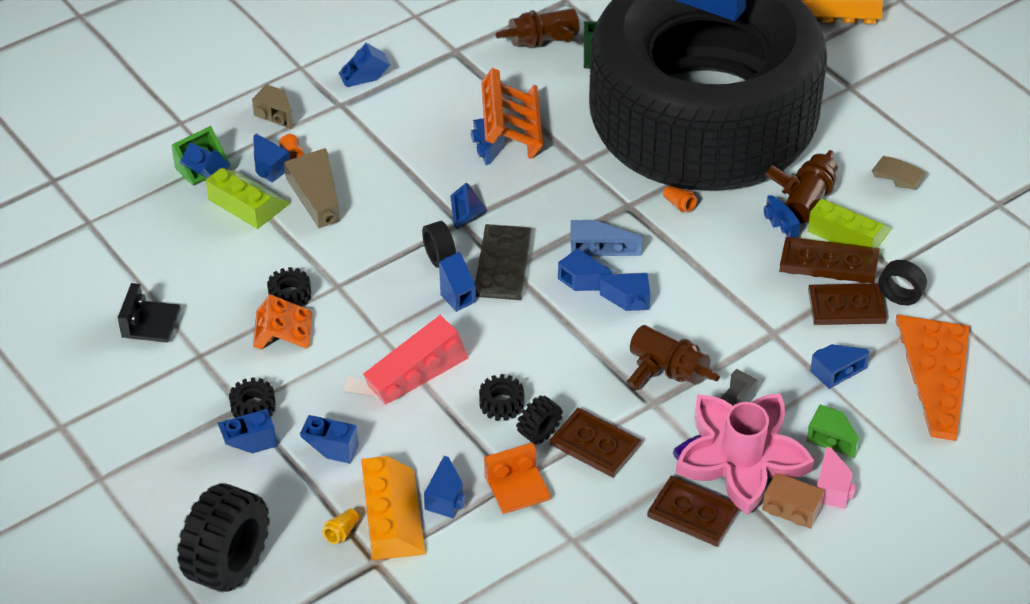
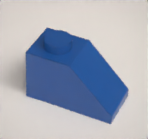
M256 133L253 135L256 174L273 183L285 174L284 162L290 160L289 152Z
M648 273L600 275L599 293L602 297L625 311L650 309Z
M831 344L812 354L810 371L828 389H831L867 369L870 352L864 348Z
M443 456L424 492V507L427 511L454 519L458 509L462 510L464 507L466 495L463 494V482L449 457Z

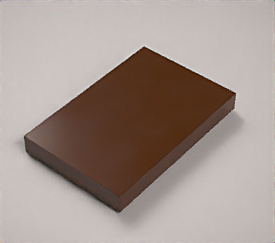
M878 283L809 285L808 287L814 325L886 324L887 316Z
M577 408L550 438V445L614 478L641 447L642 440Z
M670 476L648 509L647 517L719 547L741 510L726 498Z

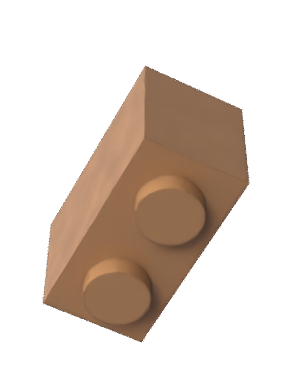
M775 473L764 494L762 511L811 529L822 509L825 490L783 474Z

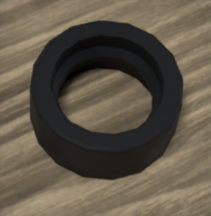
M443 221L423 226L422 237L427 255L432 264L439 268V261L456 254L453 237Z
M894 260L885 266L879 277L878 285L882 294L891 302L909 306L920 300L927 286V278L922 269L907 260ZM891 276H899L906 279L912 284L914 289L900 287Z

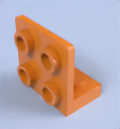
M269 294L256 311L253 347L262 350L267 342H271L275 336L307 349L310 345L312 311Z
M533 442L484 457V477L503 514L551 499V494L536 467V448Z

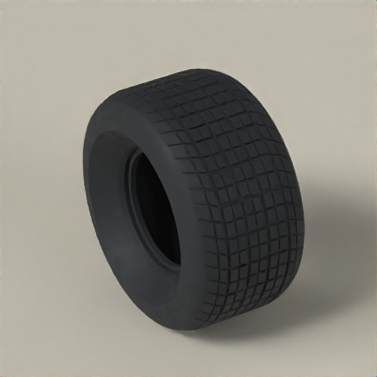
M611 0L596 23L590 45L589 108L594 127L604 145L621 163L634 172L661 184L689 190L719 191L746 187L768 179L765 174L771 165H774L781 171L790 166L807 148L817 129L827 66V50L822 30L813 13L801 0H746L745 10L736 21L675 0ZM690 70H707L731 74L743 78L745 81L730 84H702L683 81L670 77L667 74Z

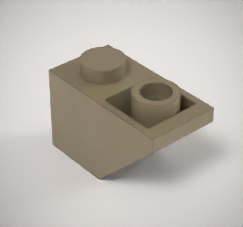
M266 84L252 98L254 116L292 129V110L285 90Z

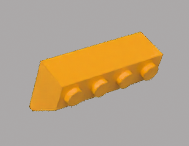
M801 0L810 9L815 18L822 19L821 22L834 23L835 19L843 20L842 23L854 24L855 20L864 21L863 24L874 25L876 21L882 19L883 0Z
M388 456L361 459L372 561L425 555L414 469Z

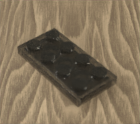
M485 224L475 280L476 297L509 300L522 299L531 240V227Z

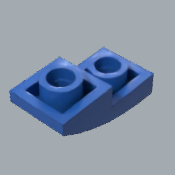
M768 195L766 206L763 208L765 218L769 219L773 228L780 227L781 232L785 233L787 237L798 238L800 222L782 201L773 195Z

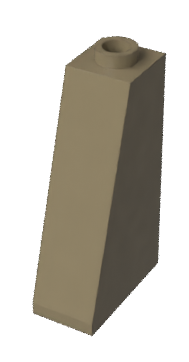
M326 148L285 161L286 180L317 227L322 228L340 221L338 201Z

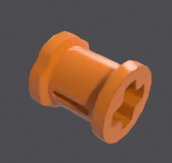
M286 134L280 138L279 146L289 152L290 160L304 155L302 148L298 146L299 140L296 135Z

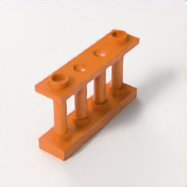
M491 68L481 82L485 141L493 144L498 137L503 135L527 145L528 158L532 159L537 152L541 151L544 145L538 87L533 84L528 93L512 88L502 83L500 80V70ZM501 93L523 101V105L503 98ZM503 107L524 115L525 120L505 113ZM504 122L526 130V135L505 127Z

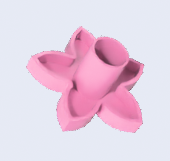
M781 393L765 395L752 402H741L734 406L714 396L697 395L694 419L696 428L702 437L689 443L682 451L677 461L676 473L688 479L698 481H711L724 477L725 488L729 498L736 507L749 515L759 505L764 496L767 477L773 478L775 473H779L793 479L799 478L812 471L814 460L807 449L798 441L780 435L785 417V405Z

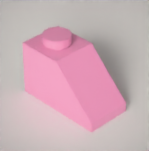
M826 447L817 488L825 490L823 504L845 509L847 500H853L856 484L851 483L852 471L834 450Z

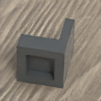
M736 369L731 374L730 388L720 399L725 400L732 406L741 402H751L756 396L757 379Z

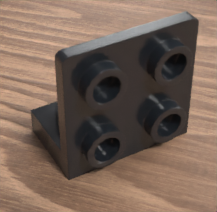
M131 283L117 317L121 337L169 342L181 310L180 305L145 301V294H142L141 285Z

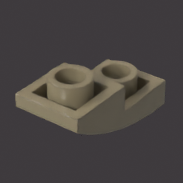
M882 156L872 169L874 177L890 179L894 181L895 187L915 190L926 175L925 171L888 156Z

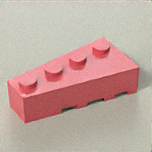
M439 315L364 372L363 376L369 388L387 405L467 360L468 356L458 331Z

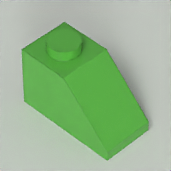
M819 404L808 427L807 442L824 448L829 447L835 452L855 458L859 438L844 412Z

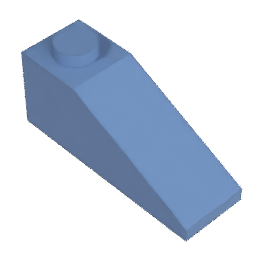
M571 220V252L578 248L590 256H641V235L596 220Z

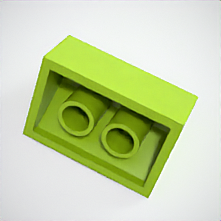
M220 168L205 180L208 200L256 229H259L289 205V201L237 171Z
M822 198L810 212L808 232L830 242L878 248L891 231L889 226Z

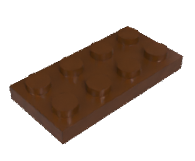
M786 237L779 272L874 284L880 248Z

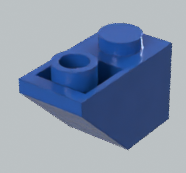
M365 43L357 50L349 62L342 67L339 75L346 87L356 86L378 80L390 67V63L383 51Z
M484 118L473 120V130L470 131L472 142L477 143L478 156L483 158L485 165H490L505 147V136L498 137L493 144L485 141Z
M578 248L558 262V280L574 291H599L600 275L612 274V271L607 266L600 264L589 254L584 253Z
M458 252L439 261L440 295L455 312L476 303V286L462 254Z
M267 409L218 423L225 445L252 454L277 447L275 428Z
M308 415L300 432V437L326 459L351 464L359 445L357 425Z

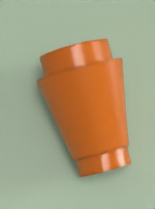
M667 186L664 189L663 197L679 211L691 212L695 208L697 197L694 196L692 191Z

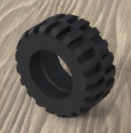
M226 483L211 486L199 496V500L194 502L190 514L184 520L185 525L181 529L179 535L180 543L177 546L179 553L177 562L186 579L218 592L232 591L244 583V579L248 578L252 574L254 566H257L260 560L259 556L265 548V539L268 537L269 531L267 528L270 525V519L267 515L269 510L262 497Z

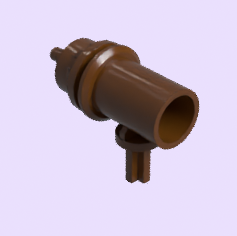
M573 8L541 14L531 10L522 13L518 18L510 19L508 29L496 32V38H510L514 46L524 45L528 48L540 47L543 41L554 39L570 42L571 37L579 33L578 15Z
M829 150L826 154L813 155L810 161L803 163L797 173H793L791 177L774 165H771L765 176L783 187L781 191L783 194L787 193L789 195L784 204L789 207L800 223H807L811 210L821 198L831 194L834 189L838 165L833 159L835 153L832 150Z
M642 325L635 331L630 342V352L639 357L637 360L639 367L626 382L633 390H639L649 376H657L661 368L665 370V375L669 379H674L678 382L688 381L694 385L699 384L704 378L715 382L720 379L719 374L709 369L711 362L709 355L701 352L699 346L690 340L682 339L678 341L647 325Z

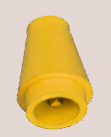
M349 508L327 521L322 530L325 539L331 544L344 542L359 520L358 513L354 509Z

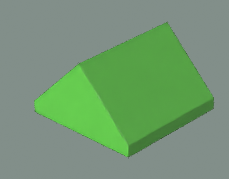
M211 126L171 145L175 169L191 185L206 179V177L179 164L190 142L210 153L213 149L216 150L230 164Z

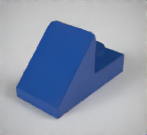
M192 142L188 145L179 164L206 178L210 177L220 168L228 169L230 166L216 150L213 149L210 153Z

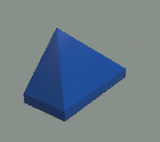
M465 183L450 195L453 224L456 229L487 212V209L468 183Z

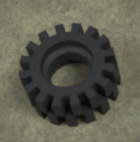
M288 267V271L281 268L280 273L277 271L273 272V276L270 275L269 281H267L268 295H273L301 307L302 303L307 305L308 300L311 299L310 278L306 275L305 271L300 272L299 268H296L295 271H293L292 267ZM288 287H295V288H296V289H294V290H292V291H284V290H283V289L288 288Z
M500 374V378L493 375L491 380L485 379V384L482 383L479 389V406L482 409V413L484 415L487 413V417L490 419L495 416L496 421H499L500 417H503L504 421H508V416L512 419L516 418V413L519 415L524 408V389L522 383L519 384L517 378L513 380L511 375L504 378V374ZM497 395H507L511 398L507 400H496L493 397Z
M253 377L250 382H247V379H243V384L237 382L235 384L236 388H231L229 400L234 418L264 409L268 410L270 417L273 415L272 411L275 412L274 389L268 381L264 383V380L259 378L257 382L255 377ZM251 398L261 399L259 402L253 404L244 403L246 400Z
M540 395L538 399L535 397L533 403L529 402L527 409L522 410L521 413L523 415L518 417L517 431L530 442H533V444H541L544 442V438L547 440L550 438L549 435L551 433L554 434L555 427H559L560 423L558 421L562 420L563 416L561 414H563V410L545 395Z

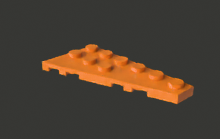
M896 314L895 322L901 333V342L904 343L906 349V358L914 384H916L918 389L919 401L923 405V414L930 437L956 441L969 326Z

